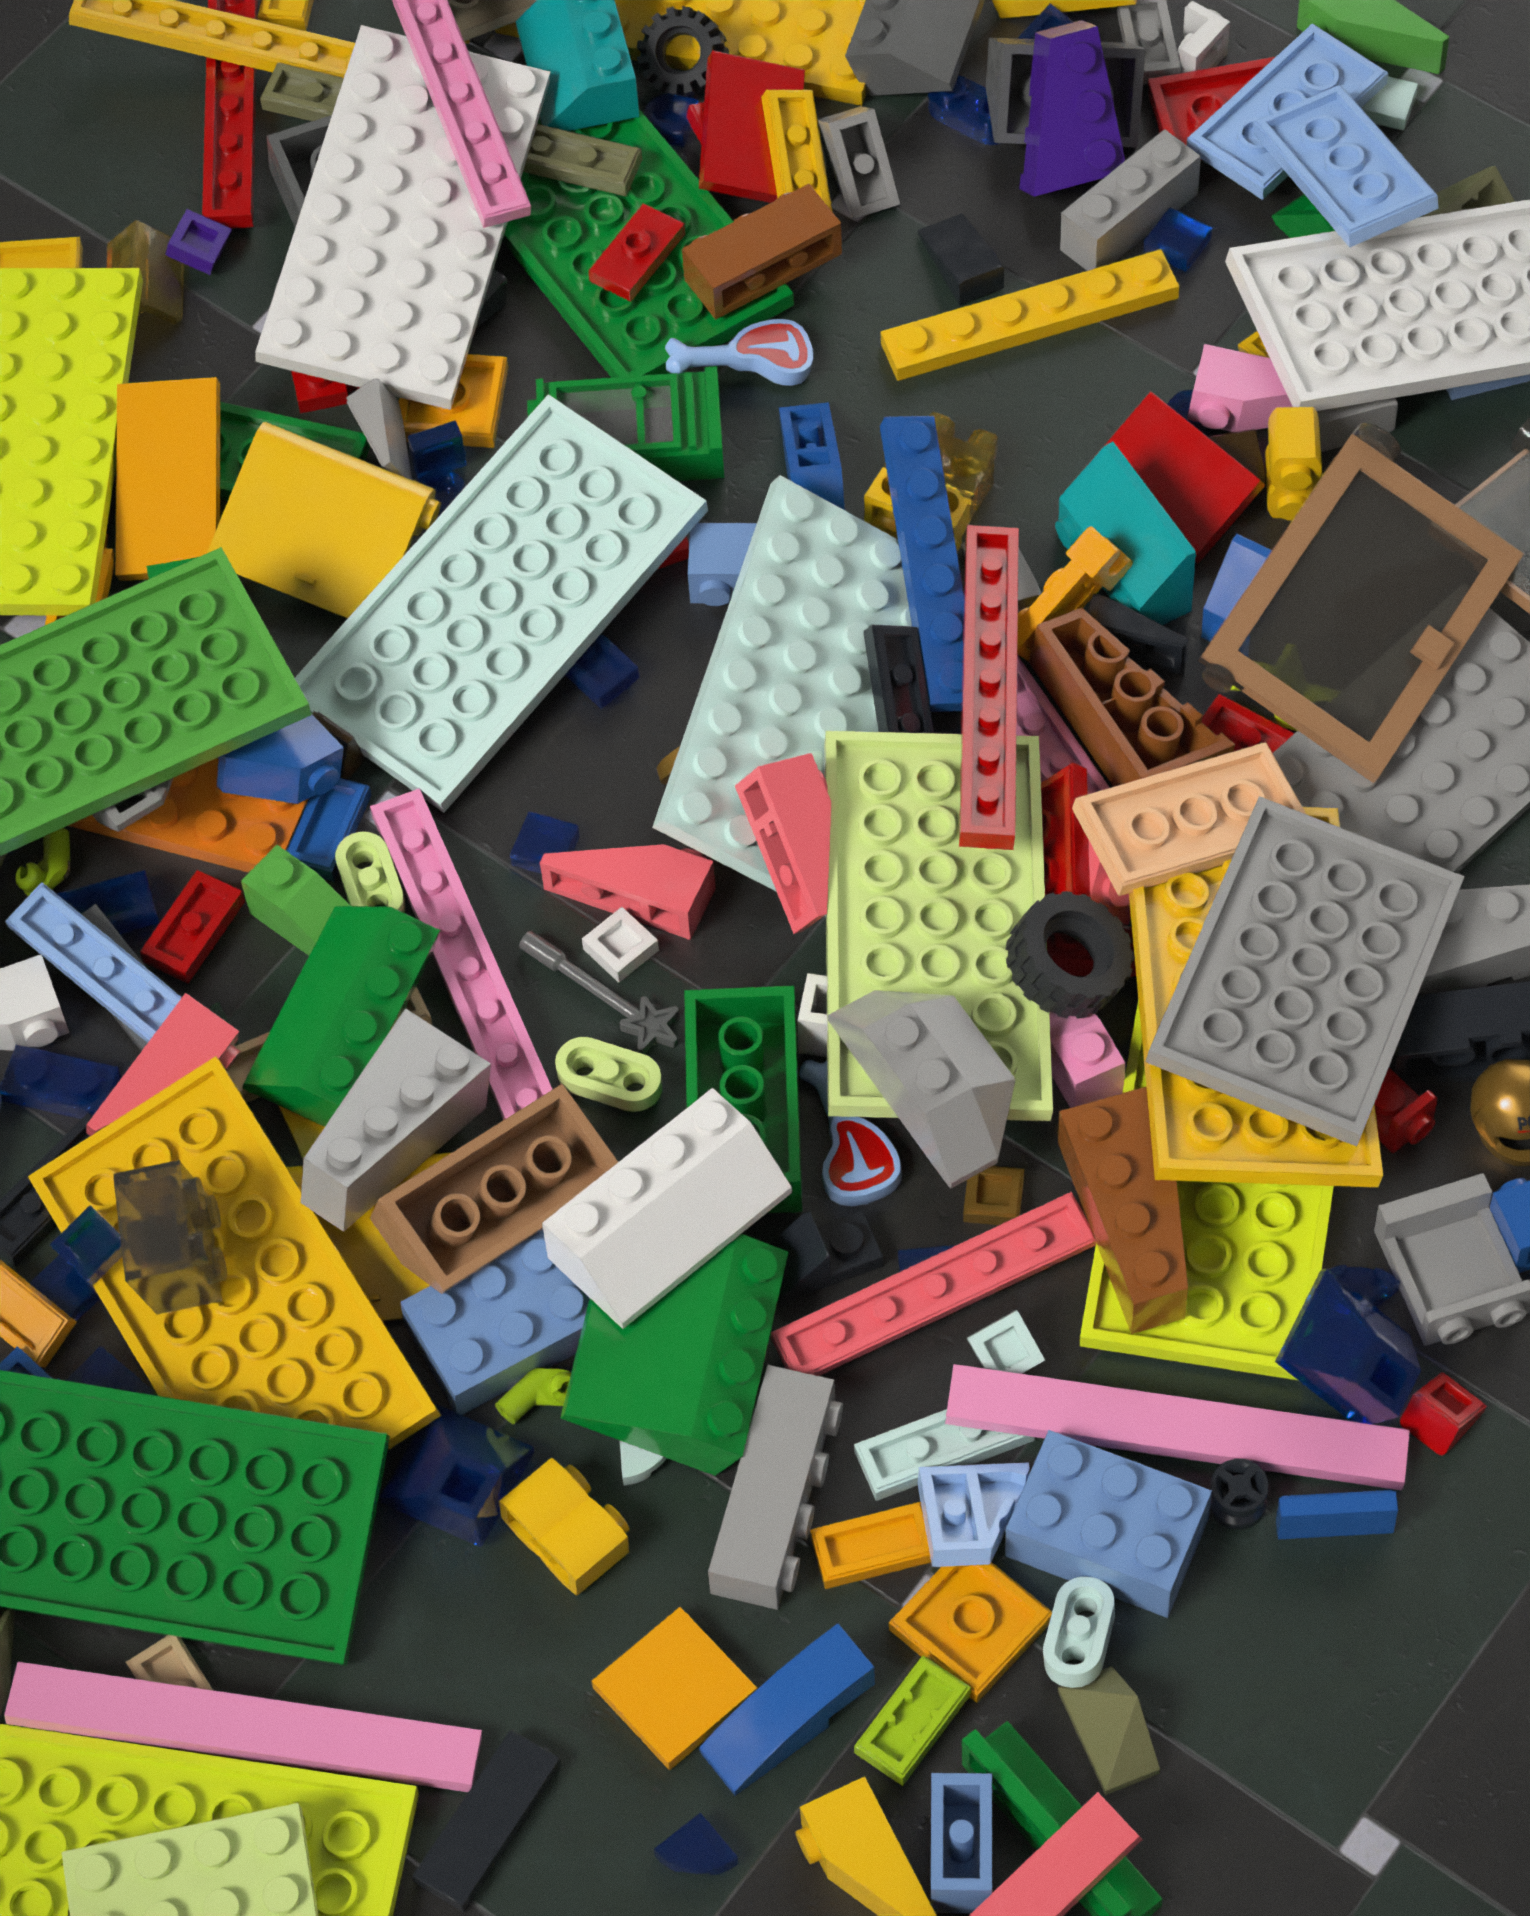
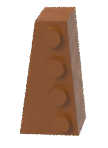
M1083 608L1037 625L1029 664L1113 787L1234 751L1235 744L1223 733L1216 736L1201 722L1202 714L1188 702L1182 705L1163 688L1165 681L1153 670L1149 669L1146 671L1128 657L1130 650Z
M1147 1087L1059 1111L1058 1144L1131 1334L1185 1319L1188 1282L1177 1181L1155 1180Z

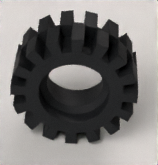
M682 6V10H677L675 7L667 8L666 14L661 16L657 13L651 17L654 23L650 27L646 24L641 32L645 34L644 39L637 42V49L641 51V56L637 57L638 65L643 68L644 72L642 74L666 95L673 98L678 96L684 100L692 99V95L695 94L701 97L705 95L707 58L712 50L729 54V49L724 43L727 41L726 37L719 30V26L699 10L694 11L691 7ZM680 35L693 36L700 45V58L696 65L687 71H675L670 68L666 61L668 44Z

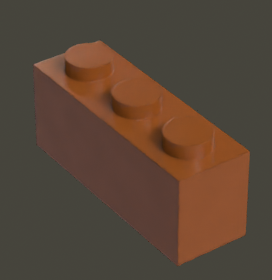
M807 184L793 192L782 194L774 202L750 214L739 216L733 223L709 235L700 236L690 245L682 248L684 280L716 320L842 255L841 222L813 187Z

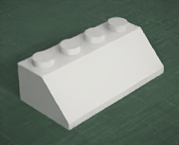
M712 1088L542 1222L547 1256L610 1318L624 1329L790 1195L792 1188L751 1122Z

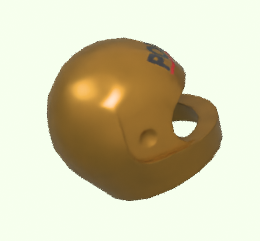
M1505 1059L1490 1065L1477 1078L1472 1087L1470 1112L1483 1144L1495 1157L1513 1166H1530V1149H1511L1504 1146L1499 1140V1137L1514 1140L1530 1139V1060Z

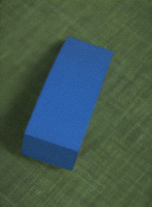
M836 1624L802 1650L751 1694L699 1747V1751L734 1796H736L829 1727L828 1719L874 1686V1666L843 1628Z

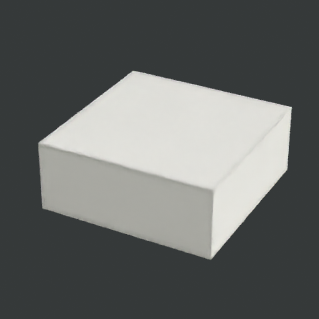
M623 907L619 908L582 938L583 950L619 983L659 951L658 940Z

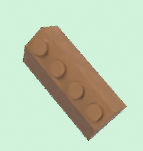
M561 1084L379 1198L370 1220L401 1264L439 1293L443 1294L543 1230L542 1222L616 1165L618 1161L567 1089Z

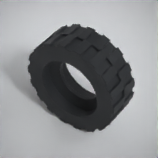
M1062 891L1061 894L1055 895L1053 892L1045 895L1041 901L1037 900L1010 932L1012 935L1007 940L1005 950H1008L1006 958L1007 968H1010L1013 976L1011 978L1015 985L1021 988L1024 992L1023 995L1030 1002L1032 1000L1039 1005V1009L1047 1013L1049 1011L1056 1013L1058 1017L1068 1018L1069 1016H1076L1077 1019L1086 1018L1089 1013L1096 1014L1101 1011L1130 977L1133 970L1130 967L1134 961V951H1131L1130 948L1131 939L1129 934L1125 933L1122 928V922L1117 916L1114 917L1108 911L1109 908L1101 902L1098 904L1091 900V897L1084 894L1079 896L1072 894V892ZM1059 932L1081 943L1093 960L1094 964L1091 973L1079 978L1070 975L1058 967L1046 950L1048 937Z

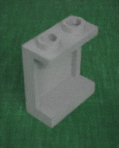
M1484 1173L1378 1206L1374 1232L1424 1346L1442 1341L1443 1344H1454L1469 1337L1474 1330L1493 1324L1499 1328L1508 1327L1521 1321L1526 1314L1530 1313V1280L1522 1281L1490 1211L1489 1204L1492 1190Z

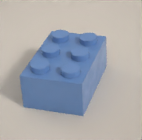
M541 1230L445 1293L441 1294L429 1286L400 1303L405 1328L458 1418L510 1390L532 1369H549L575 1355L590 1298L548 1259L544 1232Z
M1048 1430L1006 1527L1005 1556L1066 1580L1077 1577L1097 1578L1110 1587L1114 1598L1168 1618L1209 1520L1212 1490Z

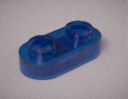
M958 75L953 91L928 92V109L934 119L980 143L987 145L1002 144L994 142L990 114H987L990 112L986 87Z

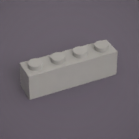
M771 1365L767 1366L748 1431L743 1457L740 1459L708 1570L710 1593L712 1595L778 1610L783 1590L793 1591L800 1565V1558L793 1557L798 1538L807 1540L814 1517L815 1507L809 1505L808 1500L812 1486L821 1488L827 1472L829 1454L822 1453L826 1436L837 1435L842 1418L843 1403L835 1401V1384L833 1379Z

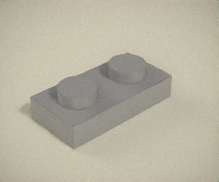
M1137 0L1136 5L1117 6L1123 43H1132L1146 49L1143 85L1148 84V79L1179 74L1181 67L1167 1Z

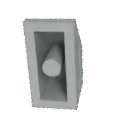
M860 106L818 119L820 139L828 169L852 218L855 219L899 205L900 201L875 109Z

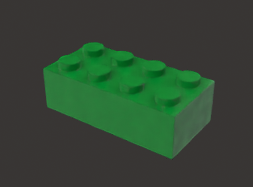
M794 986L684 990L687 1108L710 1089L716 1090L751 1122L791 1185L792 1193L767 1213L803 1212L797 1023Z

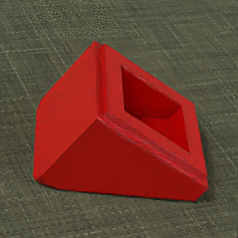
M1441 1372L1413 1394L1400 1418V1425L1404 1429L1409 1430V1433L1438 1455L1443 1456L1454 1447L1478 1420L1487 1406L1445 1373Z

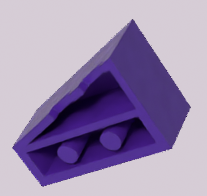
M1081 20L1036 32L1029 96H1031L1029 124L1025 128L1024 143H1026L1024 173H1021L1019 187L1020 190L1034 197L1105 178L1125 161L1098 26Z

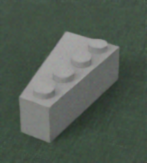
M1530 884L1459 890L1418 994L1487 987L1488 983L1507 977L1517 980L1530 976Z
M405 1008L304 1157L301 1203L344 1232L372 1208L379 1198L395 1188L486 1108L491 1063Z

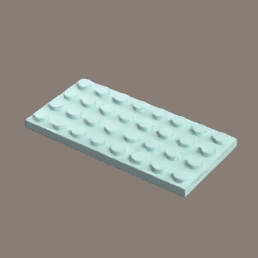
M548 394L295 677L309 703L311 714L314 711L316 713L319 711L354 736L362 754L412 791L420 788L424 799L444 813L708 512L707 502Z
M781 475L770 484L652 828L776 891L735 785L758 766L812 753L818 770L825 777L824 741L826 731L878 732L863 631L871 624L912 627L898 539Z

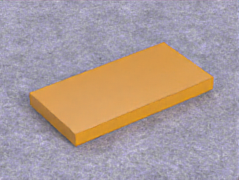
M217 377L117 384L115 575L119 581L148 579L146 566L196 558L207 554L220 522V382Z

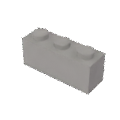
M1164 129L1061 212L1060 250L1087 271L1114 263L1198 194L1201 156Z

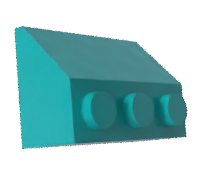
M537 0L516 20L526 66L550 71V83L540 113L542 125L570 131L639 117L636 77L615 0Z
M1111 442L1105 445L1059 497V518L1055 522L1056 532L1067 549L1091 526L1103 537L1108 538L1133 561V564L1111 591L1103 586L1102 588L1110 599L1164 625L1192 611L1196 551L1116 444Z

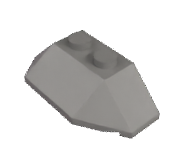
M874 990L828 1015L829 1023L950 1189L997 1164L1016 1079L953 995Z

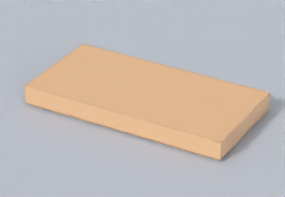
M1266 742L1075 799L1072 807L1118 896L1131 893L1133 889L1142 886L1148 888L1167 882L1171 877L1188 872L1194 874L1223 865L1226 860H1232L1259 796L1306 814Z

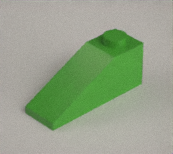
M1299 0L1297 28L1302 32L1311 24H1314L1368 60L1440 74L1445 69L1449 36L1395 0Z
M276 845L241 880L249 913L308 956L334 907L351 906L317 872L279 845Z

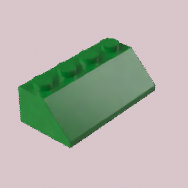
M335 906L242 1088L325 1127L405 1010L432 956L440 930L392 907Z

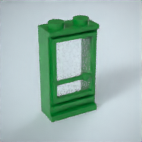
M717 366L704 367L705 372H685L679 374L670 373L544 383L543 378L536 379V399L527 400L528 416L549 394L676 481L725 478Z

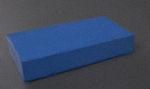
M340 778V782L328 792L310 797L286 851L317 872L323 879L334 882L338 874L335 859L336 849L345 837L356 832L371 798L370 786Z
M1383 1490L1282 1496L1279 1498L1276 1516L1278 1539L1394 1533L1398 1513L1396 1491Z

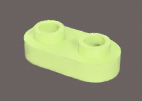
M357 832L345 837L336 849L335 859L349 904L351 906L369 907L385 905L405 913L403 891L385 841L380 836L371 832ZM362 862L372 863L370 867L357 868V865Z
M578 1037L569 1040L559 1049L556 1055L555 1064L558 1080L570 1093L632 1112L642 1111L651 1107L661 1095L662 1079L659 1066L647 1055L590 1037ZM582 1067H589L593 1069V1071L586 1076H581L575 1073L578 1069ZM633 1083H639L644 1086L641 1090L634 1092L626 1089Z

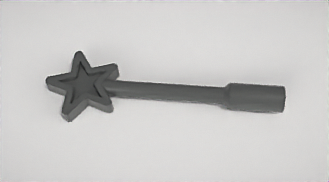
M530 930L523 936L519 944L520 949L552 971H561L627 1017L620 1020L621 1032L638 1037V1053L645 1055L655 1042L671 1048L677 1047L678 1039L670 1029V1026L679 1017L677 1006L656 1010L649 999L643 996L640 999L639 1010L568 961L564 952L534 931Z

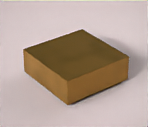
M991 1166L967 1179L963 1222L1001 1225L1020 1216L1024 1169Z

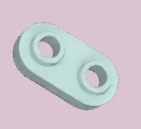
M1077 1577L1066 1582L1057 1593L1043 1646V1656L1047 1675L1061 1686L1069 1688L1086 1686L1093 1682L1102 1671L1115 1619L1114 1595L1105 1582L1093 1577ZM1082 1611H1091L1094 1613V1615L1090 1617H1084L1077 1614H1079ZM1072 1659L1082 1661V1663L1075 1665L1065 1664Z

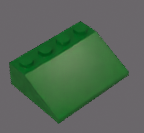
M740 1234L624 1329L610 1318L592 1299H589L560 1418L714 1476L743 1457L788 1252Z

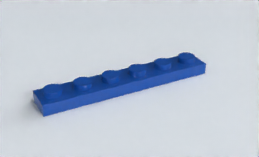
M934 416L885 417L880 424V432L912 627H918L931 712L962 711L964 594Z

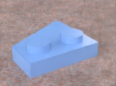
M1029 1462L919 1467L917 1484L932 1567L991 1564L1028 1479L1030 1471Z

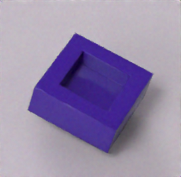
M186 209L167 245L165 255L211 275L229 241L232 229Z

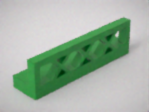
M1008 1721L985 1739L976 1729L962 1739L963 1767L969 1773L992 1774V1800L1036 1851L1082 1808L1080 1803ZM1125 1856L1079 1901L1092 1916H1151L1162 1907L1163 1899Z

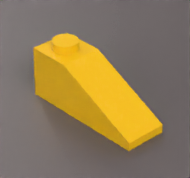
M865 1776L800 1806L802 1828L795 1831L801 1850L810 1865L819 1861L830 1881L878 1916H936Z

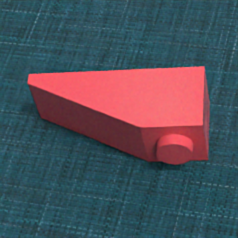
M812 753L758 766L735 785L793 934L803 932L827 914L831 800L827 792L826 779L823 773L818 770Z
M664 844L546 853L540 861L544 890L611 913L623 907L638 922L691 940L716 889L712 860L707 859L704 855L693 849L683 848L679 850Z
M185 993L87 1123L86 1133L92 1136L215 1056H217L226 1071H228L241 1052L234 1046L238 1041L239 1031Z

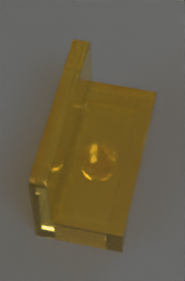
M135 220L107 244V268H140L143 286L138 316L146 311L172 324H177L183 319L184 263L165 255L171 236Z

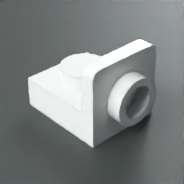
M1191 1L1184 11V39L1177 52L1180 59V73L1216 67L1228 54L1230 21L1223 18L1218 12L1207 9L1194 1Z

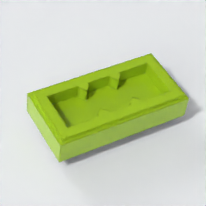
M922 1655L854 1745V1753L903 1786L970 1697L971 1687Z

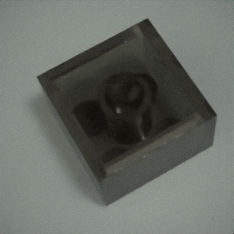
M180 1160L114 1173L113 1179L125 1281L156 1315L221 1302L220 1282L227 1280V1267L221 1248H215L213 1229L220 1228L221 1225L219 1207L215 1196L208 1195L204 1191L200 1178L198 1176L193 1177Z

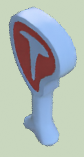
M772 319L752 324L741 330L728 345L691 347L686 346L676 338H671L665 346V350L670 356L666 361V370L677 374L684 373L693 367L729 366L737 371L756 372L773 383L793 386L801 384L808 378L813 363V348L808 334L802 326L786 319Z
M813 1060L804 1061L799 1070V1077L815 1087L829 1120V1135L832 1140V1147L823 1163L822 1182L825 1192L832 1201L844 1206L866 1205L888 1196L896 1190L902 1178L901 1162L893 1144L877 1126L860 1117L828 1116L827 1061L824 1063Z

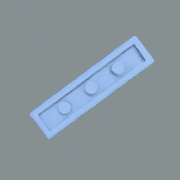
M42 882L5 921L10 930L147 1043L182 998Z

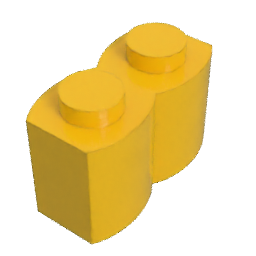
M1277 407L1268 419L1269 444L1265 450L1267 508L1273 518L1292 521L1321 478L1319 416L1314 407Z
M550 1458L499 1501L502 1519L515 1535L541 1558L563 1585L578 1596L629 1553L628 1536L626 1535L629 1531V1526L623 1516L612 1505L606 1504L602 1508L588 1496L591 1487L585 1477L574 1466L569 1464L563 1468L557 1461Z

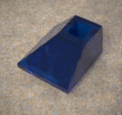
M1327 1268L1320 1270L1275 1360L1279 1366L1348 1420L1365 1424H1375L1399 1417L1421 1372L1410 1334Z
M435 1404L441 1416L416 1432L379 1499L385 1505L482 1547L500 1515L499 1501L517 1485L535 1452L534 1447Z

